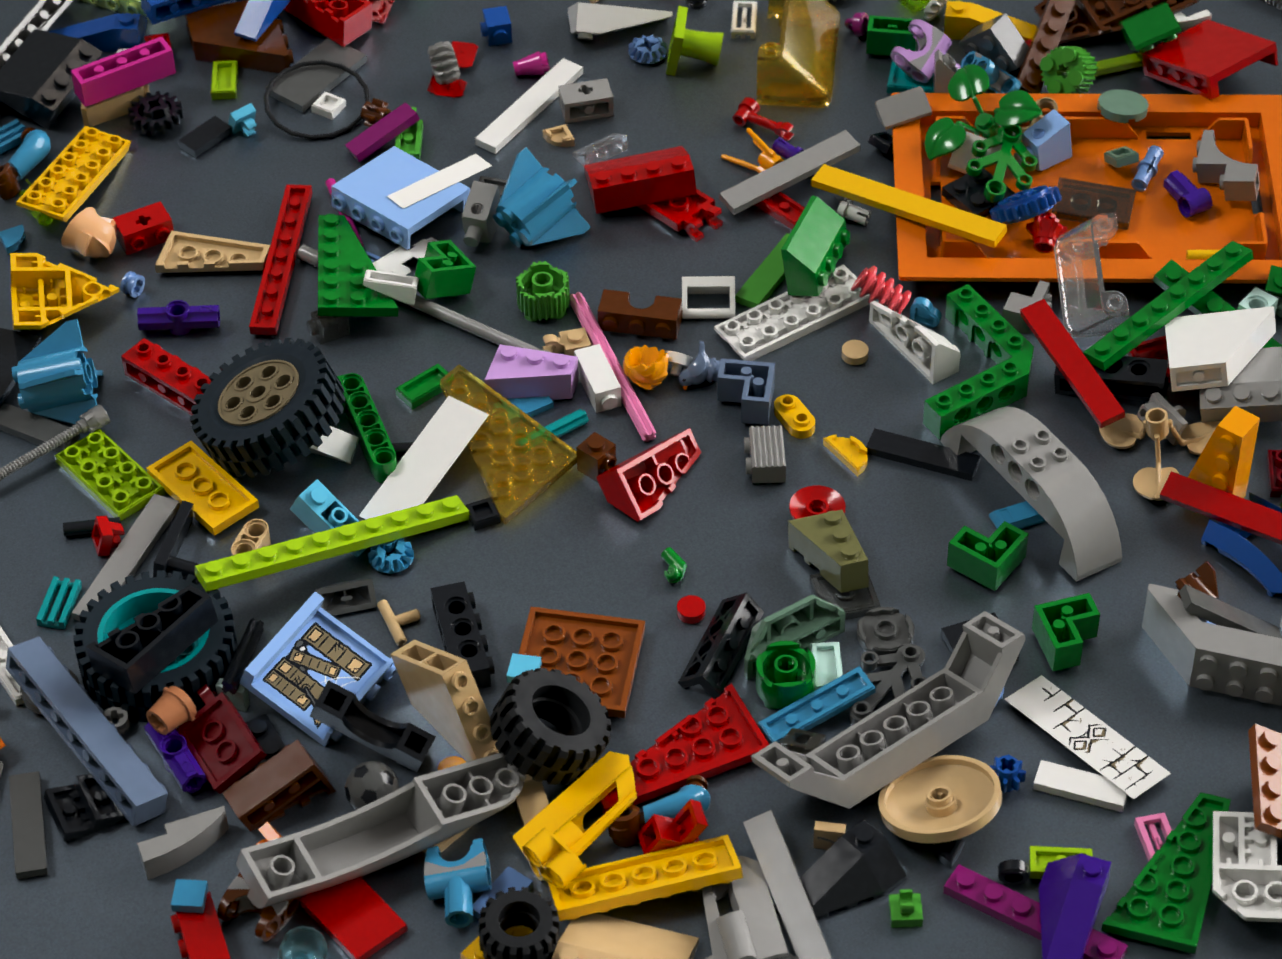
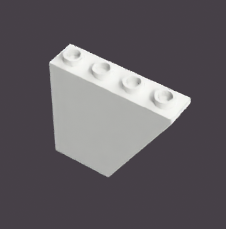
M1274 306L1180 316L1165 325L1172 392L1228 386L1276 333Z

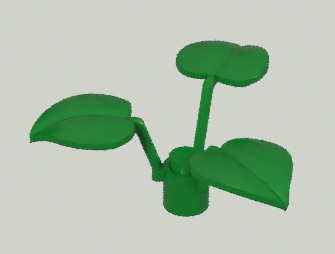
M974 64L965 65L950 79L948 92L954 100L960 102L972 97L979 112L975 120L976 128L962 121H957L954 124L947 117L937 120L929 127L925 136L927 157L932 161L959 149L966 140L965 129L987 139L997 135L1000 126L1004 128L1018 126L1037 118L1043 112L1030 94L1023 90H1015L1005 94L1000 99V108L994 109V117L991 114L984 113L976 95L987 91L989 77L980 66Z

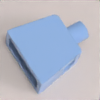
M1055 109L1022 134L1024 146L1038 160L1036 165L1038 171H1043L1072 157L1070 123ZM1016 152L1014 158L1021 166L1022 158Z

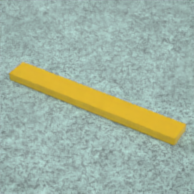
M823 164L811 179L812 187L993 248L997 246L1007 232V225L826 164Z

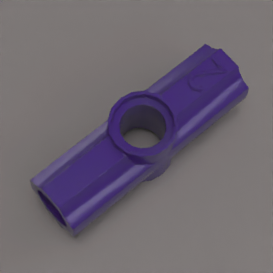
M174 300L169 302L166 307L138 308L137 311L139 330L169 329L172 334L180 336L189 333L194 328H220L219 305L189 306L183 300Z
M148 722L144 726L145 733L161 756L165 769L173 775L182 791L192 794L201 790L202 785L207 782V778L188 749L186 739L176 729L167 735L160 734Z

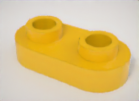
M790 394L781 395L774 401V415L789 434L798 439L812 436L815 432V418L800 399Z

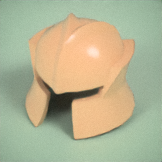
M94 207L85 208L70 221L61 238V244L63 248L76 250L84 257L107 258L113 252L116 244V223L114 219L100 217Z

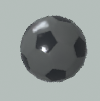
M379 761L360 763L351 770L345 783L346 798L355 810L399 789L398 778L394 771Z

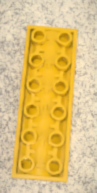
M85 126L16 201V205L27 210L39 211L66 223L127 154L131 141L123 139L118 135H111L96 128Z

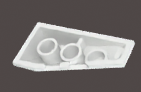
M876 301L870 302L869 322L932 384L959 372L960 351L944 336Z

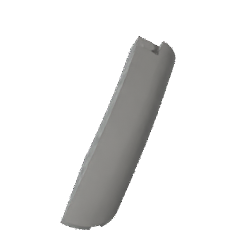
M497 753L415 777L411 783L326 823L240 849L236 866L249 887L247 897L255 907L265 908L342 884L406 859L468 829L509 806L519 796L526 775L524 776L517 771L518 768L513 764L510 766L505 761L503 753Z

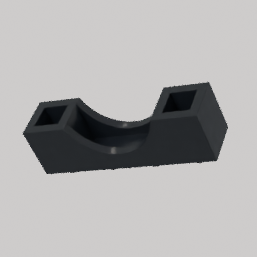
M329 680L310 714V717L416 773L436 736L411 723H396L376 715L363 706L354 693Z

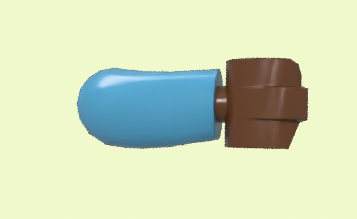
M32 127L26 128L21 133V140L23 142L5 165L0 166V197L3 200H9L20 192L17 180L21 181L50 152L51 141L44 131L36 130Z
M692 775L687 778L686 785L677 793L643 806V812H640L639 807L631 804L608 827L609 837L620 847L636 845L640 842L637 833L653 814L674 818L690 799L700 801L705 813L709 808L711 800L710 794L707 791V780L702 776Z

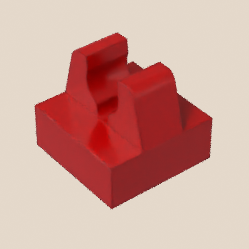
M96 516L91 535L98 556H109L110 550L118 547L120 544V535L125 533L121 523L109 522L107 516Z

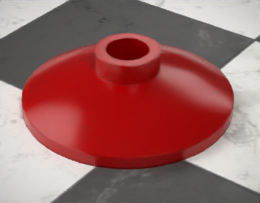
M821 485L807 486L798 490L791 497L789 503V511L793 519L837 510H843L845 514L846 511L843 497L836 490Z

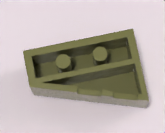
M843 510L828 511L788 521L789 548L793 552L798 551L802 554L804 561L808 565L813 564L820 570V575L838 591L843 593L869 587L868 558Z

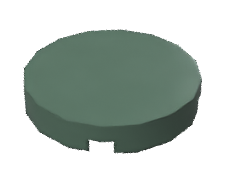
M1128 90L1106 91L1099 96L1097 109L1101 110V115L1104 118L1119 123H1129V119H1135V122L1141 121L1146 117L1149 107L1146 98Z

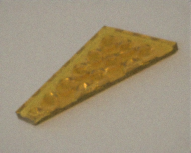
M460 364L440 380V387L446 399L448 396H451L489 414L467 446L487 491L501 516V522L505 525L577 463L576 450Z

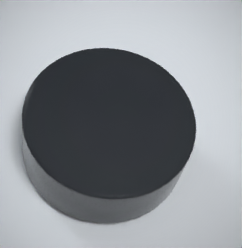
M1006 860L998 865V879L1005 884L1019 885L1025 883L1030 877L1029 865L1022 860Z

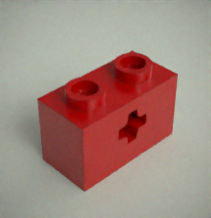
M161 201L112 218L116 223V238L126 255L167 241L171 231H174L172 219Z

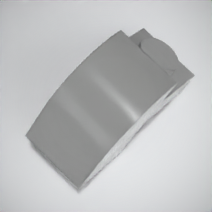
M1040 280L1032 297L1014 292L1010 293L1003 308L1002 316L1019 333H1033L1021 317L1020 309L1042 299H1045L1050 308H1052V294H1049L1050 283Z

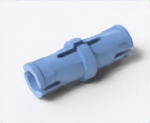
M1150 146L1145 158L1139 162L1137 166L1138 171L1131 182V186L1135 190L1145 191L1150 179L1156 175L1158 171L1157 165L1164 155L1160 147Z

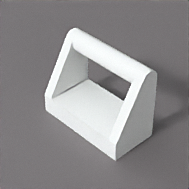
M735 276L682 277V319H730L735 316ZM687 294H729L730 308H687Z

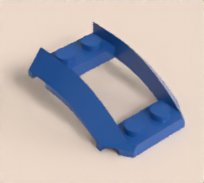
M1249 492L1250 501L1282 513L1280 507ZM1209 519L1201 538V544L1205 546L1211 544L1217 547L1218 553L1228 557L1247 570L1267 590L1268 596L1272 597L1277 593H1282V572L1265 554L1246 539L1251 533Z

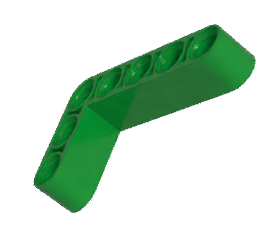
M356 373L337 376L345 392L343 393L345 403L341 404L344 408L343 413H346L355 436L360 438L358 443L373 478L383 484L387 477L396 469V452L363 378Z

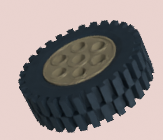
M285 338L282 344L280 339H274L270 346L266 342L258 344V349L255 351L252 347L245 349L246 355L241 358L238 354L233 356V363L230 365L222 364L219 367L221 369L219 374L213 372L210 375L211 383H204L200 388L203 394H197L194 399L197 405H192L191 408L193 414L190 416V421L193 424L191 427L210 457L228 474L232 475L235 473L237 477H243L247 473L249 477H256L258 471L263 476L270 474V470L273 467L277 472L283 470L284 463L288 461L292 466L298 462L297 456L303 454L306 457L311 453L309 448L312 445L318 448L323 443L320 437L322 435L328 437L332 433L330 425L338 424L339 418L337 415L342 414L344 410L341 405L345 403L344 388L321 350L309 341L305 343L303 339H297L294 342L292 338Z

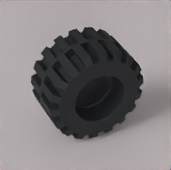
M515 887L508 888L507 893H504L502 890L497 892L496 899L490 897L486 901V907H482L479 918L480 951H483L484 959H552L559 941V917L556 906H551V899L547 896L542 898L541 892L537 890L532 893L529 892L527 887H522L521 890L517 891ZM513 926H525L534 932L526 936L517 937L509 935L504 931Z

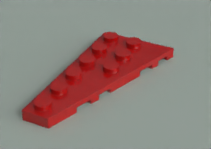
M732 683L724 688V693L716 699L711 698L705 702L704 708L696 714H689L657 738L655 744L648 750L642 749L635 755V759L630 762L633 769L637 799L632 803L633 805L684 787L687 778L692 775H699L706 779L752 762L751 756L769 745ZM617 787L598 803L604 814L618 802Z

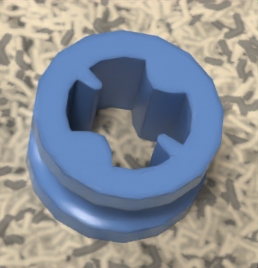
M127 272L121 281V292L129 294L134 298L138 297L144 289L145 278L142 275H136L135 272Z

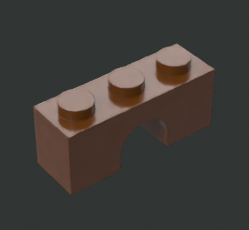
M604 289L597 311L598 324L602 331L677 340L682 321V299L656 296L654 303L650 307L639 309L630 305V292Z

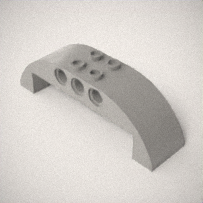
M1002 407L953 426L942 435L940 442L945 447L951 448L957 456L964 452L972 453L977 450L1064 539L1059 564L1076 582L1121 562L1122 548L1118 528L1112 510L1100 486L1083 463L1037 418L1015 407Z

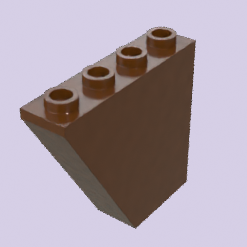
M249 0L211 6L185 15L187 32L195 60L211 63L213 61L236 60L238 61V67L280 73L283 69L290 67V64L294 63L292 50L287 49L289 48L288 38L286 34H283V22L279 15L257 41L235 36L234 32Z

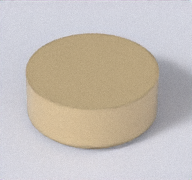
M849 340L842 346L841 357L847 364L861 365L868 359L869 348L863 341Z

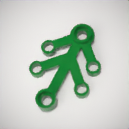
M1019 125L1009 128L1000 127L997 135L985 140H976L973 143L971 152L975 157H979V159H970L966 166L967 174L978 176L983 168L997 163L993 179L986 183L984 195L991 203H997L1004 198L1006 185L1003 183L1007 167L1016 177L1015 185L1019 190L1023 191L1031 187L1033 179L1025 171H1034L1038 160L1034 155L1030 154L1021 142L1023 133ZM1002 145L1000 151L985 156L988 149ZM1012 147L1022 158L1021 166L1011 154Z

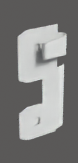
M432 237L422 239L414 244L410 250L400 246L372 264L377 271L408 275L412 271L402 264L412 257L417 259L424 258L428 242L438 240Z

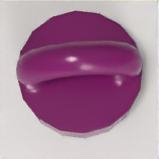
M858 12L854 14L853 18L846 19L844 24L846 28L853 31L856 37L867 36L869 17L865 12Z

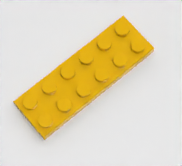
M723 835L588 867L564 888H559L549 882L548 887L554 906H556L559 921L575 920L580 916L597 912H608L611 909L626 905H637L643 901L656 898H667L673 894L685 891H697L703 887L719 883H730L733 880L743 878V873L729 836Z

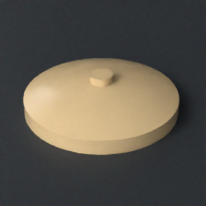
M941 755L928 758L884 786L879 793L878 805L884 825L898 837L918 843H943L966 837L987 825L1000 809L1002 790L997 774L984 762L960 755Z

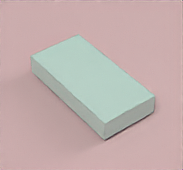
M839 642L810 643V651L816 661L815 690L843 675Z

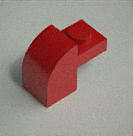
M690 799L674 818L653 814L637 834L643 854L698 842L700 841L698 836L706 829L708 824L701 802Z

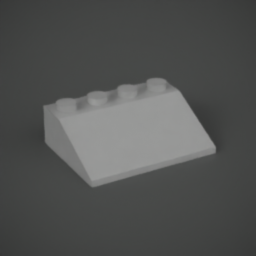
M1282 347L1262 348L1228 386L1200 389L1202 423L1222 421L1234 406L1259 417L1260 422L1282 421Z

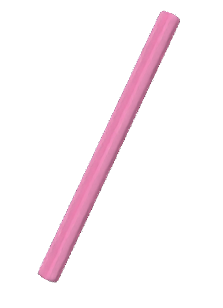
M581 292L572 293L570 295V305L580 324L585 328L592 346L600 344L621 386V401L644 442L654 440L656 438V430L631 383L624 374V370Z

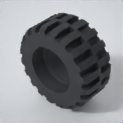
M537 668L517 675L506 688L490 717L492 738L496 740L495 745L499 753L505 755V761L510 766L512 764L518 768L517 771L522 775L528 774L532 776V780L537 782L544 780L550 785H558L560 782L563 785L576 781L596 763L611 738V722L608 719L609 715L606 707L600 704L601 698L597 693L593 694L585 682L580 683L576 680L577 677L571 674L564 675L561 670L557 669L547 671V668ZM540 719L546 720L553 724L562 732V734L557 733L548 728L540 721Z

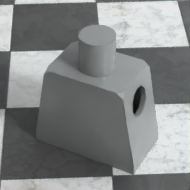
M473 181L462 213L465 234L463 241L470 247L478 246L479 242H491L499 226L493 219L500 201L498 185Z

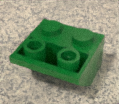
M1166 2L1118 22L1129 49L1141 53L1153 49V43L1155 42L1166 43L1177 38L1176 33L1182 31Z
M869 15L866 54L891 56L890 54L894 47L916 51L917 41L908 30L910 22L914 19Z

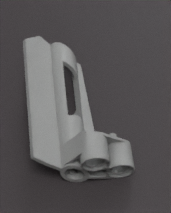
M739 856L738 860L742 867L743 878L726 884L719 883L702 888L712 955L704 959H776L786 957L788 950L759 861ZM728 893L733 912L720 916L716 901Z

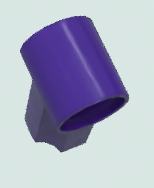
M1176 170L1164 179L1163 187L1177 200L1178 208L1184 217L1189 218L1212 208V197L1208 190L1205 188L1197 189L1183 173Z

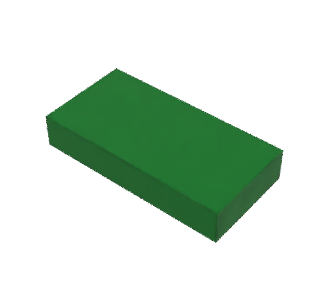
M436 364L395 388L396 396L413 410L455 385V378L441 365Z

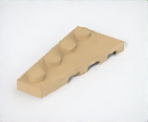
M171 231L155 264L156 273L264 270L270 245Z

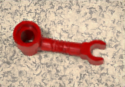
M750 97L742 100L738 105L737 112L732 117L734 123L738 126H744L747 122H751L773 131L785 141H789L794 136V133L790 132L794 127L791 123L775 122L758 115L760 106L756 100Z

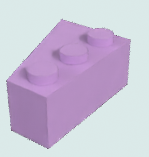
M499 344L484 380L486 404H494V399L549 396L552 400L572 399L579 382L578 357Z

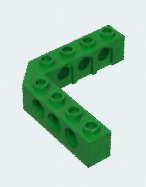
M969 284L947 294L945 318L954 326H958L968 336V340L977 344L984 351V355L987 358L990 357L997 365L924 401L923 424L939 440L953 426L997 408L1006 407L1026 397L1028 392L1034 346Z

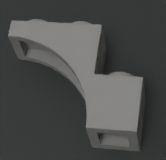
M1204 130L1202 140L1197 141L1198 156L1193 158V172L1197 173L1198 183H1219L1220 190H1224L1225 201H1257L1260 187L1258 164L1243 163L1227 157L1216 146L1214 130Z

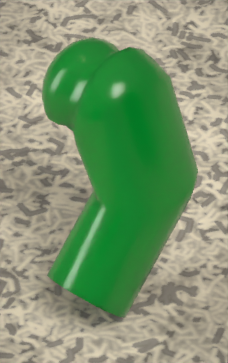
M668 547L661 553V558L669 565L668 570H664V576L669 583L676 584L683 580L687 564L671 547Z

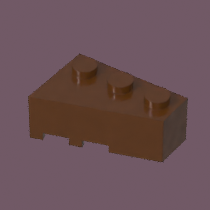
M297 739L285 746L268 761L261 763L243 779L233 783L222 794L238 819L251 832L263 826L267 821L270 823L285 816L284 810L300 803L304 807L311 803L310 798L324 791L327 795L336 792L318 763Z

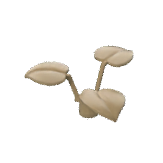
M1152 408L1146 412L1143 422L1137 415L1125 413L1124 418L1103 428L1099 427V432L1109 446L1118 449L1131 448L1135 445L1137 439L1144 438L1146 432L1155 441L1156 468L1146 467L1139 470L1133 477V487L1139 495L1149 500L1160 501L1162 500L1160 499V493L1170 472L1179 474L1177 469L1173 467L1161 468L1160 441L1166 438L1170 430L1180 446L1187 445L1190 453L1201 455L1221 421L1189 424L1183 430L1180 437L1173 426V421L1171 419L1168 420L1167 411L1162 408Z

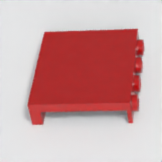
M1208 19L1178 34L1177 38L1166 43L1162 42L1154 46L1153 49L1142 53L1145 76L1195 94H1200L1211 100L1219 96L1218 81L1257 61L1273 66L1278 65L1276 42Z

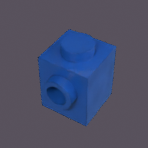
M507 6L483 9V22H480L482 37L487 38L488 46L512 43V25Z

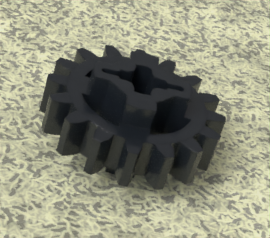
M157 91L155 95L147 92V97L138 96V102L132 101V107L128 108L130 125H134V130L136 131L141 129L142 134L148 131L152 135H155L156 131L165 134V129L173 131V125H180V119H183L181 101L177 100V96L170 98L168 92L164 95H161L160 91Z

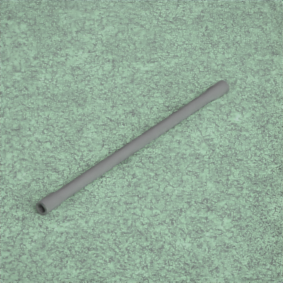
M302 245L297 252V258L318 267V250ZM416 295L414 306L406 304L497 345L501 344L550 352L530 345Z

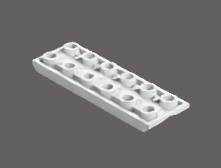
M843 264L835 268V271L830 274L827 286L823 287L819 296L788 295L787 291L714 326V330L743 360L754 361L869 305L870 294L867 293L861 298L859 296L861 292L860 287L851 291L857 277Z

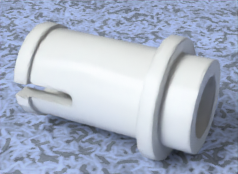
M842 200L837 209V213L844 219H850L863 226L868 224L869 221L867 219H870L872 213L870 210L851 204L850 200Z

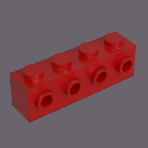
M145 338L121 356L124 374L190 415H193L191 412L192 405H197L194 401L196 395L203 394L200 388L204 383H211L209 376L202 373L197 367L190 366L178 356L168 353L160 345L153 344Z

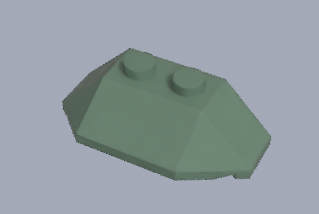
M810 595L762 619L753 626L744 658V677L747 681L756 677L757 657L766 651V647L771 643L793 641L800 644V648L807 651L810 649V643H823L845 632L846 613L843 609L814 595Z

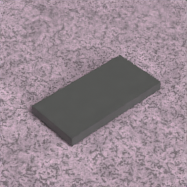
M327 38L295 64L305 61L325 60L343 64L356 71L367 62V55L348 45L342 47L330 38ZM326 65L303 66L282 76L273 85L269 96L303 113L324 92H330L351 74L340 68Z

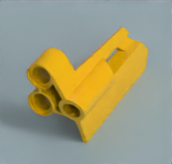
M611 751L606 753L512 836V839L528 860L535 876L540 881L545 880L559 888L567 886L586 868V863L583 865L578 856L637 799L632 765H630L629 755ZM617 787L618 802L585 831L583 827L584 815Z

